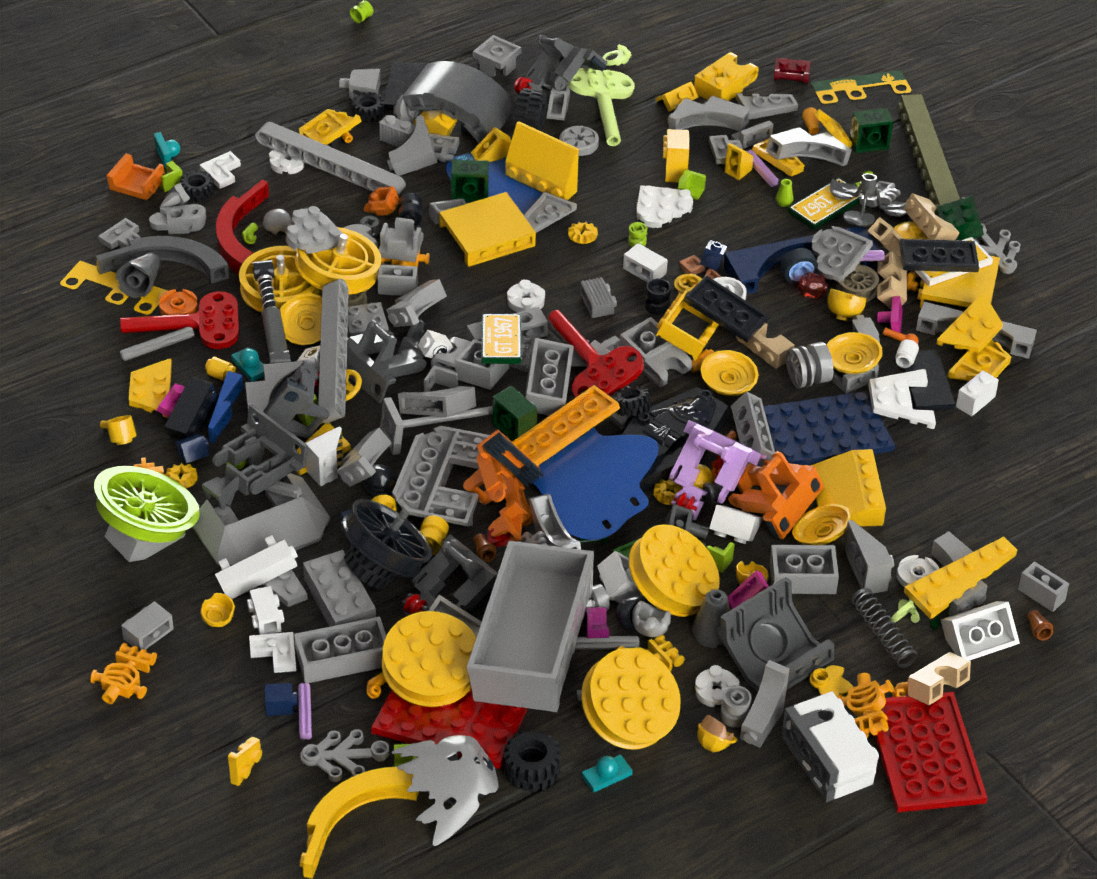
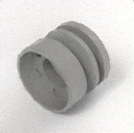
M824 342L808 344L806 348L799 346L788 349L786 354L787 370L796 388L811 386L813 383L820 384L832 380L834 373L833 361L830 351Z

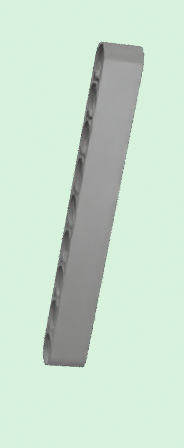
M266 122L255 135L257 141L264 146L372 192L377 188L394 186L397 195H399L406 186L404 179L398 175L273 122Z
M341 278L324 285L322 290L318 406L326 409L330 414L326 420L322 421L325 424L345 416L349 291L346 282Z

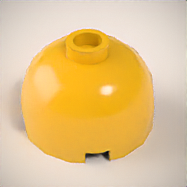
M830 289L827 303L830 311L837 315V319L847 321L848 318H853L863 312L867 299L855 294Z

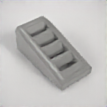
M464 199L430 203L428 215L435 224H439V212L467 203Z

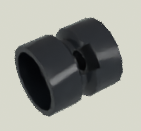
M415 193L403 194L399 198L398 218L414 220V227H417L422 221L421 197Z
M656 278L647 283L645 308L649 313L661 315L669 309L671 285L668 281Z

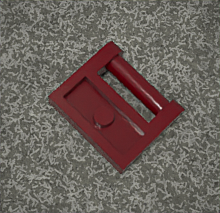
M776 58L774 80L786 79L808 83L810 61Z

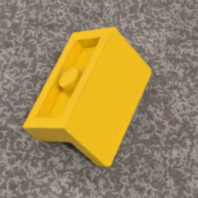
M689 82L655 98L657 102L663 99L669 112L676 109L677 105L681 104L685 98L694 100L698 98L692 82Z

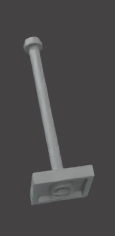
M383 398L380 429L392 442L388 446L392 455H397L401 452L403 428L492 414V406L465 410L448 417L427 416L402 420L392 398Z

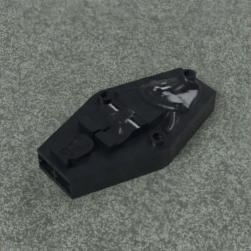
M696 387L650 407L647 412L643 411L638 413L637 416H633L622 435H644L651 437L657 441L659 447L658 455L653 465L640 482V489L643 493L655 488V484L660 483L661 479L664 481L668 480L690 435L684 432L688 420L717 433L720 432L727 420L728 405L714 398L711 391L701 390ZM705 450L699 464H701L709 450Z

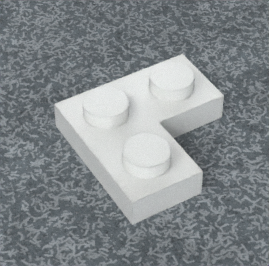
M229 151L200 164V170L202 173L206 171L207 174H211L213 183L221 189L235 183V176L229 171L240 167L241 164L240 160Z
M293 632L249 636L251 658L273 656L274 673L296 671Z

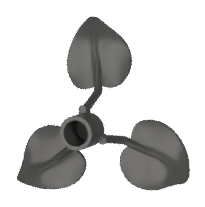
M863 174L859 187L842 183L835 179H832L830 184L832 195L840 199L848 200L853 196L858 197L862 191L864 198L861 212L848 211L843 217L847 223L856 224L861 227L871 226L875 222L874 215L864 213L867 196L873 195L874 192L876 193L879 208L884 209V213L897 217L907 215L903 209L906 202L892 201L890 204L882 203L878 190L879 185H876L877 176L874 174Z

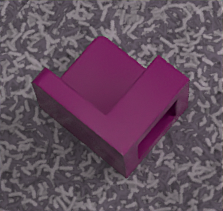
M587 607L584 613L586 637L609 638L606 608Z

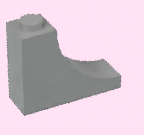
M423 115L416 117V127L411 137L399 148L388 152L390 160L387 161L391 171L394 170L398 176L438 163Z
M458 386L439 391L402 392L398 394L399 410L402 414L448 417L476 407L475 387Z
M771 660L767 662L757 696L742 723L740 739L757 747L762 746L784 711L789 668Z

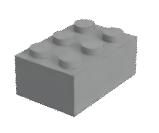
M771 545L769 563L772 585L787 577L792 581V594H836L839 574L835 545Z

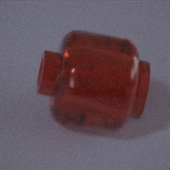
M812 272L802 275L798 283V289L802 295L815 299L825 294L828 287L823 275Z

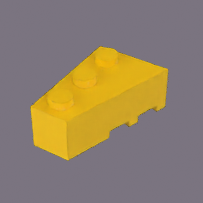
M667 129V135L663 136V158L666 159L665 182L679 183V179L684 171L688 170L689 130Z

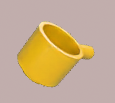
M131 415L100 422V427L108 430L110 441L117 445L130 443L133 441L132 438L137 436Z

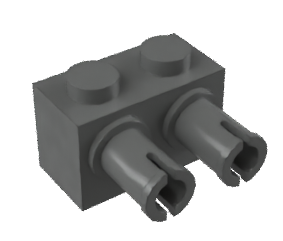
M673 504L665 520V525L682 528L703 540L706 539L709 527L692 522L693 510Z

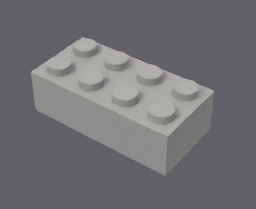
M535 338L524 397L535 404L538 414L550 416L565 405L573 345Z
M343 550L303 562L304 580L329 627L376 617V608L360 579L351 572L345 563V553Z
M380 617L294 634L295 651L305 683L382 668L383 645L386 633Z

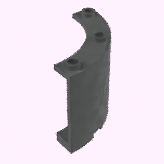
M450 61L428 63L403 95L410 111L437 109L453 119H459L465 124L464 127L473 135L478 144L494 127L500 130L515 109V103L494 79L471 66Z

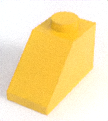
M440 110L423 111L420 114L423 115L430 134L449 136L457 122V119L441 113Z
M494 127L472 150L471 154L475 160L492 162L504 159L508 154L512 140L507 134Z
M731 143L727 144L725 173L740 180L752 171L754 156Z

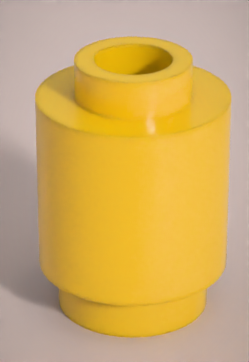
M215 356L212 359H208L205 365L207 375L225 381L228 371L236 373V367L232 363Z

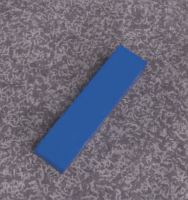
M231 371L227 372L208 427L209 441L215 443L232 419V405L243 391V378L241 374Z

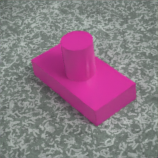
M900 296L892 297L891 311L878 312V323H891L892 330L901 333L903 313Z
M175 383L158 406L157 411L169 418L185 387Z
M756 570L727 598L732 609L769 586L762 573Z

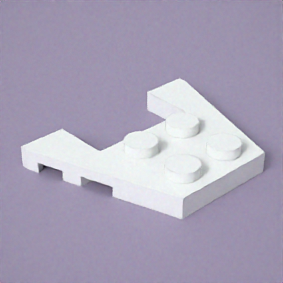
M926 369L870 379L868 387L873 413L898 419V417L909 419L912 424L917 425L920 422L927 424V428L934 429L936 425L934 411L913 410L909 386H927Z

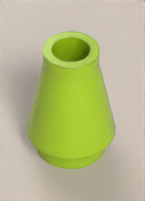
M783 179L776 195V201L778 205L787 207L794 200L792 181Z

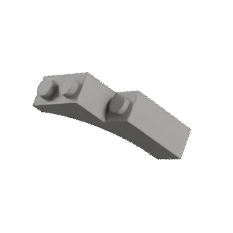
M711 96L704 104L685 98L681 104L677 105L673 114L669 115L667 123L669 124V129L673 130L712 125L740 132L749 123L750 108L715 96Z
M800 127L771 135L766 148V152L777 160L798 156L827 160L840 166L847 165L852 151L827 132L811 136Z
M440 279L427 281L396 299V304L386 309L389 321L394 327L417 324L419 322L418 317L426 309L447 297Z
M303 361L263 364L265 381L245 383L248 409L249 405L253 404L263 412L277 394V390L286 379H289ZM253 413L254 419L258 418V416L255 413Z
M380 428L369 432L340 461L342 466L337 472L349 487L371 477L376 472L373 468L374 463L392 443Z
M550 494L528 499L535 532H544L548 546L581 550L580 541L572 538L560 521Z
M948 531L934 540L931 555L943 566H946L973 551ZM982 580L978 581L974 588H969L963 593L962 597L951 602L948 614L954 616L969 611L976 605H981L986 599L988 586Z

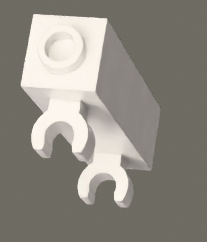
M273 535L265 538L268 548L232 566L229 565L226 558L219 561L222 571L215 575L223 592L233 599L297 567L294 558L298 556L292 545L288 547L285 539L276 543Z

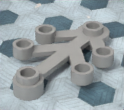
M981 223L984 235L976 237L974 240L978 244V240H982L987 246H980L988 254L1000 257L998 266L1002 273H1013L1017 268V262L1014 258L1020 250V243L1011 241L1008 248L1009 253L1006 257L1003 250L1007 241L1010 240V231L1001 230L999 242L996 245L986 233L985 225Z
M359 729L352 730L350 736L341 743V734L333 730L318 745L309 744L305 746L301 751L300 757L305 765H317L328 773L330 781L339 782L342 779V769L332 766L326 760L336 761L350 771L353 777L358 775L355 774L356 772L364 773L365 768L355 764L350 759L373 757L376 761H384L389 756V745L385 741H376L371 745V748L349 749L351 746L359 745L363 742V732ZM330 745L337 746L333 750L325 751Z

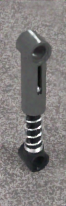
M272 260L252 262L254 280L258 282L259 289L261 290L260 296L263 303L261 315L269 352V363L291 362L281 311L275 305L277 301L274 299L276 295L273 293L274 287H272V280L274 279Z

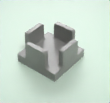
M492 35L473 51V57L478 59L481 72L494 77L496 75V68L500 70L503 68V75L507 76L516 68V57L521 53V47Z
M398 217L395 219V229L388 228V223H384L380 233L379 252L381 258L416 262L423 241L421 228L417 227V230L414 231V220Z

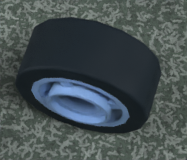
M804 248L788 252L780 262V269L787 282L791 284L805 283L813 278L812 275L818 271V263L813 253Z

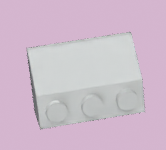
M996 601L941 619L946 641L956 655L967 660L1019 644L1009 602Z

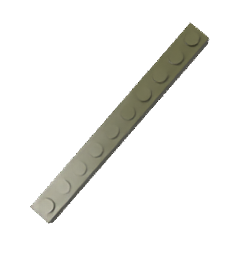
M922 94L901 95L897 110L898 113H901V122L905 125V134L909 136V145L913 147V156L917 159V168L921 170V179L925 181V190L929 193V199L936 207L959 200L957 189ZM936 208L934 214L939 217L938 210Z

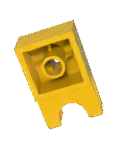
M730 52L696 74L694 88L697 95L706 100H709L711 96L730 101L736 97V93H742L743 88L756 80L759 68L751 63L737 65L738 56Z

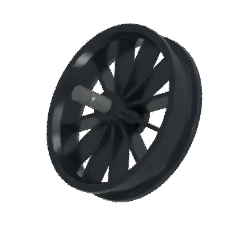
M359 499L353 503L351 513L346 514L341 521L343 532L355 548L369 560L394 574L404 577H415L421 572L422 564L428 562L432 557L430 544L423 534L406 519L409 512L405 509L397 513L378 502Z

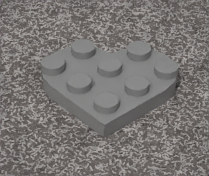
M311 206L309 209L293 211L291 225L287 227L286 242L293 250H296L297 247L306 250V253H316L337 247L340 235L343 233L326 215L320 212L318 207Z
M835 226L825 231L819 230L812 239L813 253L818 257V273L826 279L837 282L843 281L873 246L872 240Z

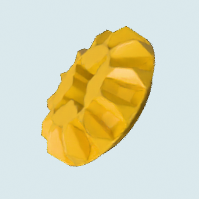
M578 221L577 224H572L568 229L569 238L580 244L591 243L598 236L597 228L593 224H587V222L581 223Z
M694 274L680 275L674 281V289L678 291V294H683L687 288L692 290L702 278Z
M183 463L179 466L173 464L172 468H167L166 474H164L186 489L193 486L198 478L196 468H192L190 464L184 466ZM183 473L181 479H179V474Z
M669 478L667 481L661 479L660 483L655 484L654 497L663 504L672 505L676 493L681 491L684 486L671 481Z

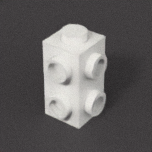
M271 586L250 590V599L247 600L249 612L254 613L251 616L253 627L258 628L260 635L281 632V623L284 622L282 609L278 610L277 608L280 606L278 595L273 594Z

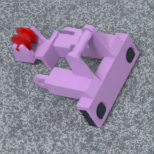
M688 420L684 432L690 435L670 473L669 479L684 486L681 491L676 493L672 506L675 504L693 510L692 519L696 521L704 504L700 499L702 495L706 496L708 493L694 486L701 471L697 467L706 449L720 455L724 461L715 480L716 483L723 486L717 500L721 504L725 501L729 491L735 490L747 463L750 462L762 467L767 456L707 427Z

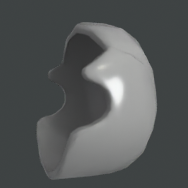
M273 209L265 214L263 227L266 231H271L275 235L279 231L286 233L292 219L284 209Z

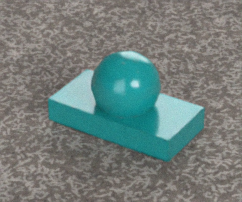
M158 132L154 135L155 148L164 168H166V163L171 161V157L177 156L181 148L180 144L175 140L165 142L161 132Z
M245 348L231 355L232 361L251 382L264 377V366L259 360L257 351Z
M621 754L616 757L603 756L598 760L596 766L582 772V778L594 793L631 776L633 770Z

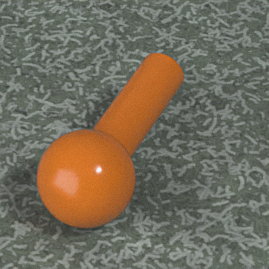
M886 327L884 328L882 335L901 342L903 340H912L917 345L919 343L918 337L915 334L904 335Z

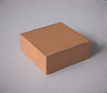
M695 255L679 261V267L686 274L697 275L705 271L706 266L701 265V260Z

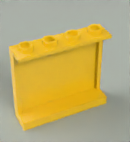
M507 192L439 212L440 228L446 226L463 250L467 267L535 246V230Z
M991 256L993 258L992 264L980 268L979 272H968L929 286L921 279L920 287L923 289L919 288L917 297L918 300H921L919 308H922L924 299L969 307L982 293L986 295L991 303L1000 257Z

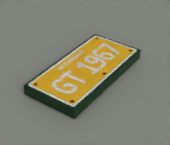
M839 177L835 179L839 182L847 183ZM830 182L789 206L788 213L815 230L860 203L859 198L863 194L861 192L858 197L853 196L848 200L837 198L830 191Z
M482 314V364H521V314Z

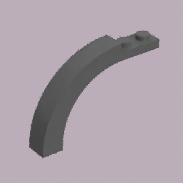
M150 236L129 240V246L95 256L99 274L117 270L123 264L146 253H154L160 260L180 262L194 267L202 272L211 284L229 278L228 264L221 255L202 243L181 237Z

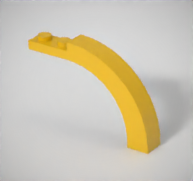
M397 767L374 769L347 779L325 795L317 804L307 822L308 849L306 853H302L300 859V866L303 867L304 877L313 879L329 833L336 823L351 810L363 804L381 799L401 798L416 801L419 791H407L412 785L414 775L405 773L404 770H399Z

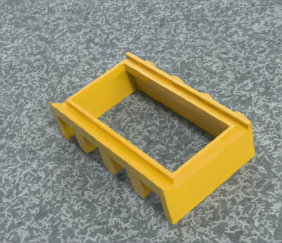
M687 288L683 294H678L675 301H673L656 326L659 329L656 337L659 335L687 354L692 355L695 362L719 324L684 302L685 296L691 291ZM683 308L709 323L699 340L672 324Z

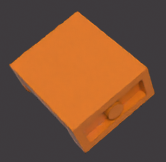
M125 154L107 174V180L110 190L148 200L161 185V177L166 173L164 166L161 164L154 170L134 164L132 155Z

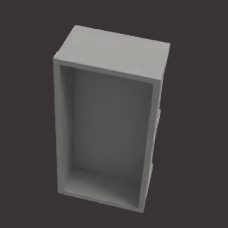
M515 541L508 542L467 665L474 701L552 712L558 711L572 654L576 650L577 637L586 606L593 592L594 551Z

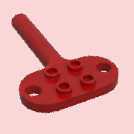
M217 291L205 295L200 300L199 311L194 314L124 317L120 319L121 333L170 331L192 327V329H197L200 332L201 342L212 349L228 348L234 345L239 338L238 303L236 298L227 292Z
M554 310L549 314L548 321L569 345L574 346L573 349L588 365L575 378L572 384V392L575 398L582 391L588 390L593 385L612 397L615 392L623 389L641 375L644 369V360L636 348L621 346L606 355H599L560 310ZM631 356L637 357L632 362L627 361L628 358Z

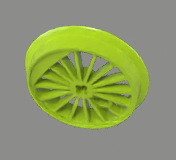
M117 466L102 471L95 479L96 506L100 515L112 527L130 537L156 543L174 541L183 536L185 531L193 527L199 519V506L192 494L175 480L156 471L135 466Z

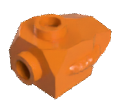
M394 186L377 188L374 192L370 193L369 201L365 204L364 211L381 216L394 212L399 204V197Z

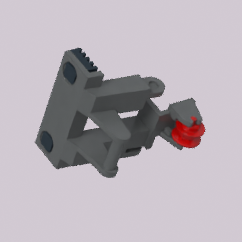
M539 35L537 43L544 51L528 71L525 78L520 77L515 81L514 89L518 95L523 88L536 91H551L552 87L547 82L552 76L550 73L559 61L560 64L553 73L557 76L553 81V88L561 91L568 82H571L581 65L603 71L608 62L594 50L574 47L560 38L552 39L547 38L545 35Z
M303 361L289 379H286L277 390V394L263 412L293 435L309 439L322 421L330 416L326 409L313 403L314 393L319 390L320 371ZM296 414L315 417L308 427L293 420ZM255 418L257 423H259V418Z
M450 534L442 542L441 550L413 578L412 585L421 593L419 595L411 593L407 595L406 599L402 601L404 613L409 616L414 613L428 611L436 600L434 597L445 587L446 584L443 581L459 564L462 565L468 580L453 596L459 601L456 606L464 611L468 609L471 612L494 587L498 573Z

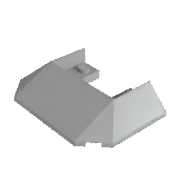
M446 426L436 427L433 432L426 435L424 433L416 435L392 492L393 497L402 509L409 512V515L424 518L435 515L449 523L473 526V512L478 502V494L446 488L445 485L453 464L479 469L476 460L479 454L477 445L490 435Z
M289 473L283 477L284 483L301 487L302 495L296 499L265 490V495L274 507L242 520L237 519L230 507L225 505L224 510L219 507L213 509L209 501L206 500L200 507L199 519L192 528L217 565H220L219 561L225 558L229 565H234L268 548L265 538L273 535L276 543L285 539L288 547L292 545L295 551L321 541L324 529L329 524L330 516L305 480L300 476Z

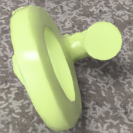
M619 44L618 50L608 52L602 58L608 62L606 66H619L621 63L626 64L629 61L631 52L625 46ZM612 54H617V55H618V56H617L615 59H613V60H606V58H607L609 55H612Z
M902 599L898 603L899 610L890 620L897 622L906 614L911 613V621L917 623L920 620V616L911 599H909V602Z

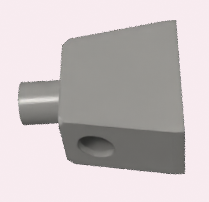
M380 69L352 70L350 79L340 78L339 88L349 89L350 99H353L354 96L357 97L359 93L362 95V92L366 94L371 92L372 95L377 93L378 96L381 83Z

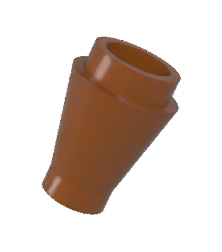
M477 534L473 538L476 556L485 563H489L496 557V547L483 534Z
M1030 611L1027 618L1030 622L1033 636L1042 641L1049 639L1053 634V625L1039 611Z

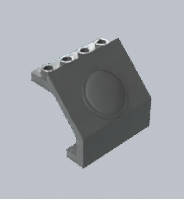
M787 577L726 612L720 617L721 626L716 628L718 635L746 683L757 692L762 682L765 665L769 660L789 668L787 689L811 675L814 670L822 668L834 660V643L829 639L823 643L815 640L792 602V581Z

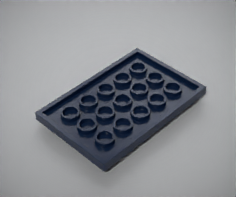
M866 391L763 406L775 452H781L788 463L799 465L819 463L851 450L873 449V454L894 451L895 444L879 414L873 413L871 399Z

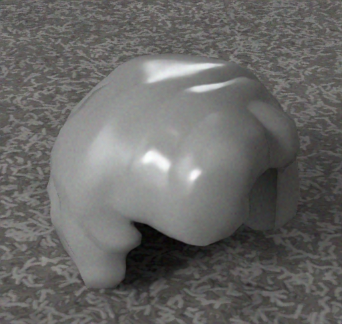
M639 601L633 608L632 622L639 633L648 637H659L667 632L668 626L671 623V613L669 611L663 612L648 603Z

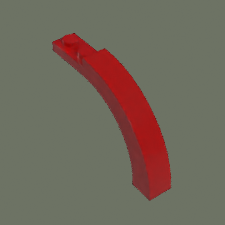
M263 179L240 198L232 196L222 207L217 217L216 235L219 253L227 262L228 267L238 275L243 262L254 253L238 242L234 231L238 223L249 212L269 197L268 182Z

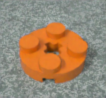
M176 289L169 290L160 297V313L162 315L197 313L198 303L196 295L186 289H182L183 292H176Z

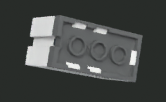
M833 691L785 708L781 737L825 802L873 785L879 759L878 752L874 747H871L865 733L859 730L853 716L847 713L843 702L836 697Z

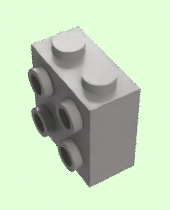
M381 302L348 307L347 338L364 334L368 323L372 320L377 321L379 327L384 331H388V324Z

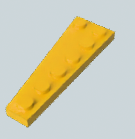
M1002 537L905 586L904 593L932 619L946 609L953 600H958L962 597L963 593L969 588H974L982 578L986 579L993 571L998 570L1014 558L1017 554V549L1005 537Z

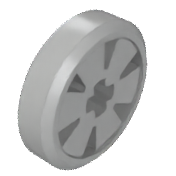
M585 126L566 128L559 137V140L578 148L579 156L595 152L599 144L598 134L593 129Z

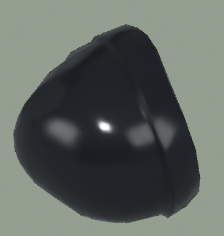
M384 464L373 465L376 472L371 477L363 480L366 494L372 498L379 495L392 496L396 485V479L392 471Z
M644 596L628 597L618 603L616 617L619 624L625 629L637 631L632 622V611L639 601L652 606Z

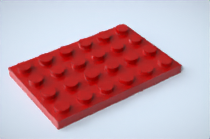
M472 689L454 703L439 707H425L410 703L391 690L372 726V734L408 744L431 740L434 741L435 745L449 736H471L482 747L494 767L500 769L504 761V747L507 745L509 738H513L514 734L517 733L528 708L474 701ZM460 751L457 752L458 758H461L463 756Z
M954 692L943 693L942 698L930 705L910 696L885 698L886 704L881 710L888 718L886 721L888 731H879L875 738L896 811L907 812L986 804L987 795Z

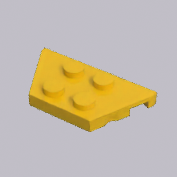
M327 109L300 127L299 132L303 136L328 145L362 121L359 115L351 117L345 112Z
M984 293L937 339L938 345L943 346V343L955 345L954 348L967 349L979 353L1002 329L1003 323Z
M991 339L979 353L968 350L949 370L948 378L970 381L982 370L997 378L1009 365L1011 356L1002 349L998 342L994 343Z
M166 359L131 372L129 406L142 408L150 413L153 410L157 411L158 406L171 390L172 359Z

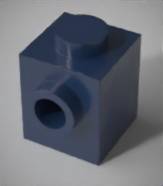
M709 240L700 264L717 271L727 246Z
M196 434L175 442L181 462L189 463L209 455L208 449H210L208 440L202 435Z
M292 683L265 684L266 716L293 715V706L297 705V692H292Z

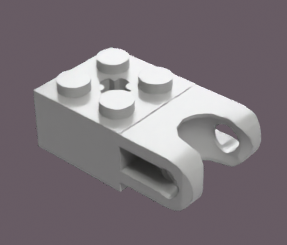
M650 317L620 334V347H634L641 353L644 360L642 372L660 388L668 384V372L666 370L675 369L681 374H685L692 369V361L683 350L664 340L659 335L656 337L659 330L656 328L658 323ZM636 356L629 357L631 361L637 358Z
M451 337L449 339L453 348L448 354L437 353L431 360L432 367L435 365L457 372L458 380L489 390L494 387L509 369V364H482V341L473 339L471 342L458 337Z

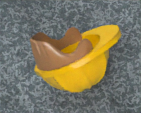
M707 715L698 724V740L708 751H722L731 743H736L737 741L733 733L731 734L726 731L724 724L710 715Z

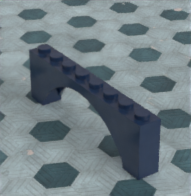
M856 226L845 229L872 240L873 246L870 250H879L865 227ZM814 235L725 252L723 267L730 278L740 281L745 286L746 294L755 293L762 276L773 266L779 264L788 252L804 248L813 253L812 239ZM878 261L859 262L860 265L868 266L871 269L878 268Z

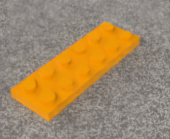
M593 385L512 442L539 466L619 410V403Z

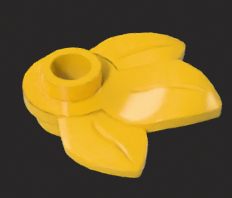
M831 665L825 669L818 668L810 675V684L819 690L820 695L833 691L836 697H838V695L847 694L848 689L853 688V685L842 677L844 668Z

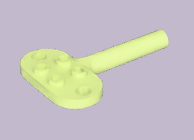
M579 68L571 82L567 83V86L578 94L597 99L607 144L616 146L621 142L611 99H626L630 97L634 91V82L629 76L621 72Z

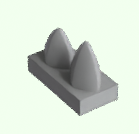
M180 183L175 185L165 195L160 208L182 206L190 199Z

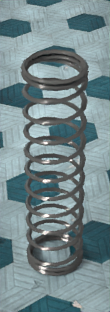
M862 588L853 594L851 603L859 611L860 615L864 617V621L868 623L869 628L873 629V633L877 635V639L881 641L882 646L886 647V651L890 653V657L894 659L897 667L906 668L913 664L917 659V652L913 650L912 646H907L908 640H903L904 635L899 634L900 630L895 627V622H890L891 617L886 615V610H881L882 604H877L878 599L873 598L871 589ZM864 591H869V592H866V593L862 594V595L857 599L856 603H854V599H855L860 593H862V592H864ZM869 593L864 601L858 603L861 597ZM870 600H876L874 605L866 610H862V607ZM876 605H880V609L878 611H876L874 614L870 616H866L867 612L870 609H872ZM884 611V615L881 618L870 622L874 615ZM885 617L889 618L887 623L881 627L874 628L880 620ZM889 623H893V627L890 630H888L885 633L879 634L880 630L883 627H885ZM894 629L898 630L896 635L890 639L883 640L887 633ZM896 636H902L899 642L888 646L889 642ZM906 641V645L901 650L892 652L899 643ZM908 647L911 648V650H906L898 656V654ZM910 653H914V657L909 662L899 664L900 659L907 657Z

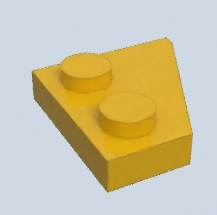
M820 109L814 113L833 137L849 148L853 145L837 121Z
M250 737L244 744L238 747L239 753L231 752L228 755L231 784L239 786L250 775L254 763L259 762L262 756L260 739Z

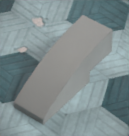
M567 84L561 91H557L552 87L547 119L565 120L571 89Z

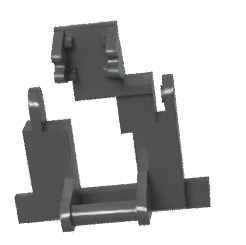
M375 320L368 323L364 334L347 338L346 369L355 370L360 374L362 379L361 388L378 403H382L388 386L395 384L396 379L394 377L418 373L426 367L427 363L423 359L424 354L418 347L421 338L424 336V322L422 320L415 325H411L407 337H403L398 350L399 354L393 355L397 342L394 333L389 330L384 331ZM379 353L375 362L367 355ZM349 375V377L356 383L355 377ZM376 384H378L381 388V392L379 395H377L375 392Z
M253 404L249 405L247 424L241 426V431L244 434L223 445L222 450L213 457V464L218 467L229 462L226 465L225 477L220 479L217 476L202 484L205 497L210 499L211 495H213L218 500L219 508L222 510L225 509V505L231 506L237 490L244 495H248L249 491L256 495L275 482L281 481L283 477L292 471L297 472L306 466L308 445ZM253 413L258 416L259 423L255 421ZM295 444L300 447L301 454L296 451ZM265 448L275 455L261 463ZM249 458V467L239 471L233 467Z

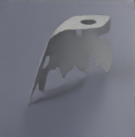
M449 736L442 739L437 745L434 744V741L427 740L392 751V754L402 753L401 757H418L408 763L397 766V768L404 770L405 773L414 775L412 785L407 790L408 792L429 791V799H435L434 805L425 810L416 819V821H422L424 824L438 821L432 843L434 846L451 837L477 811L479 807L478 794L487 795L488 793L496 792L499 787L495 767L491 771L486 766L483 757L487 761L489 757L476 739L471 736ZM460 751L463 755L460 760L450 761L447 759V756L454 752ZM475 757L478 758L480 764L474 762ZM450 797L455 798L456 804L446 810L443 805L444 801Z

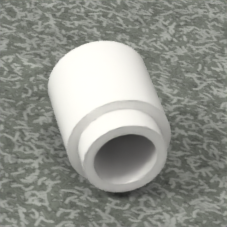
M903 340L900 343L895 356L898 366L908 368L913 365L919 350L916 342Z

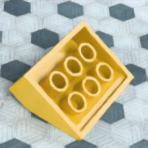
M518 121L506 158L505 175L542 193L546 192L568 200L577 192L579 149Z
M873 449L851 450L811 465L815 466L824 485V488L816 497L817 507L829 504L842 505L849 509L851 520L859 526H883L886 506Z

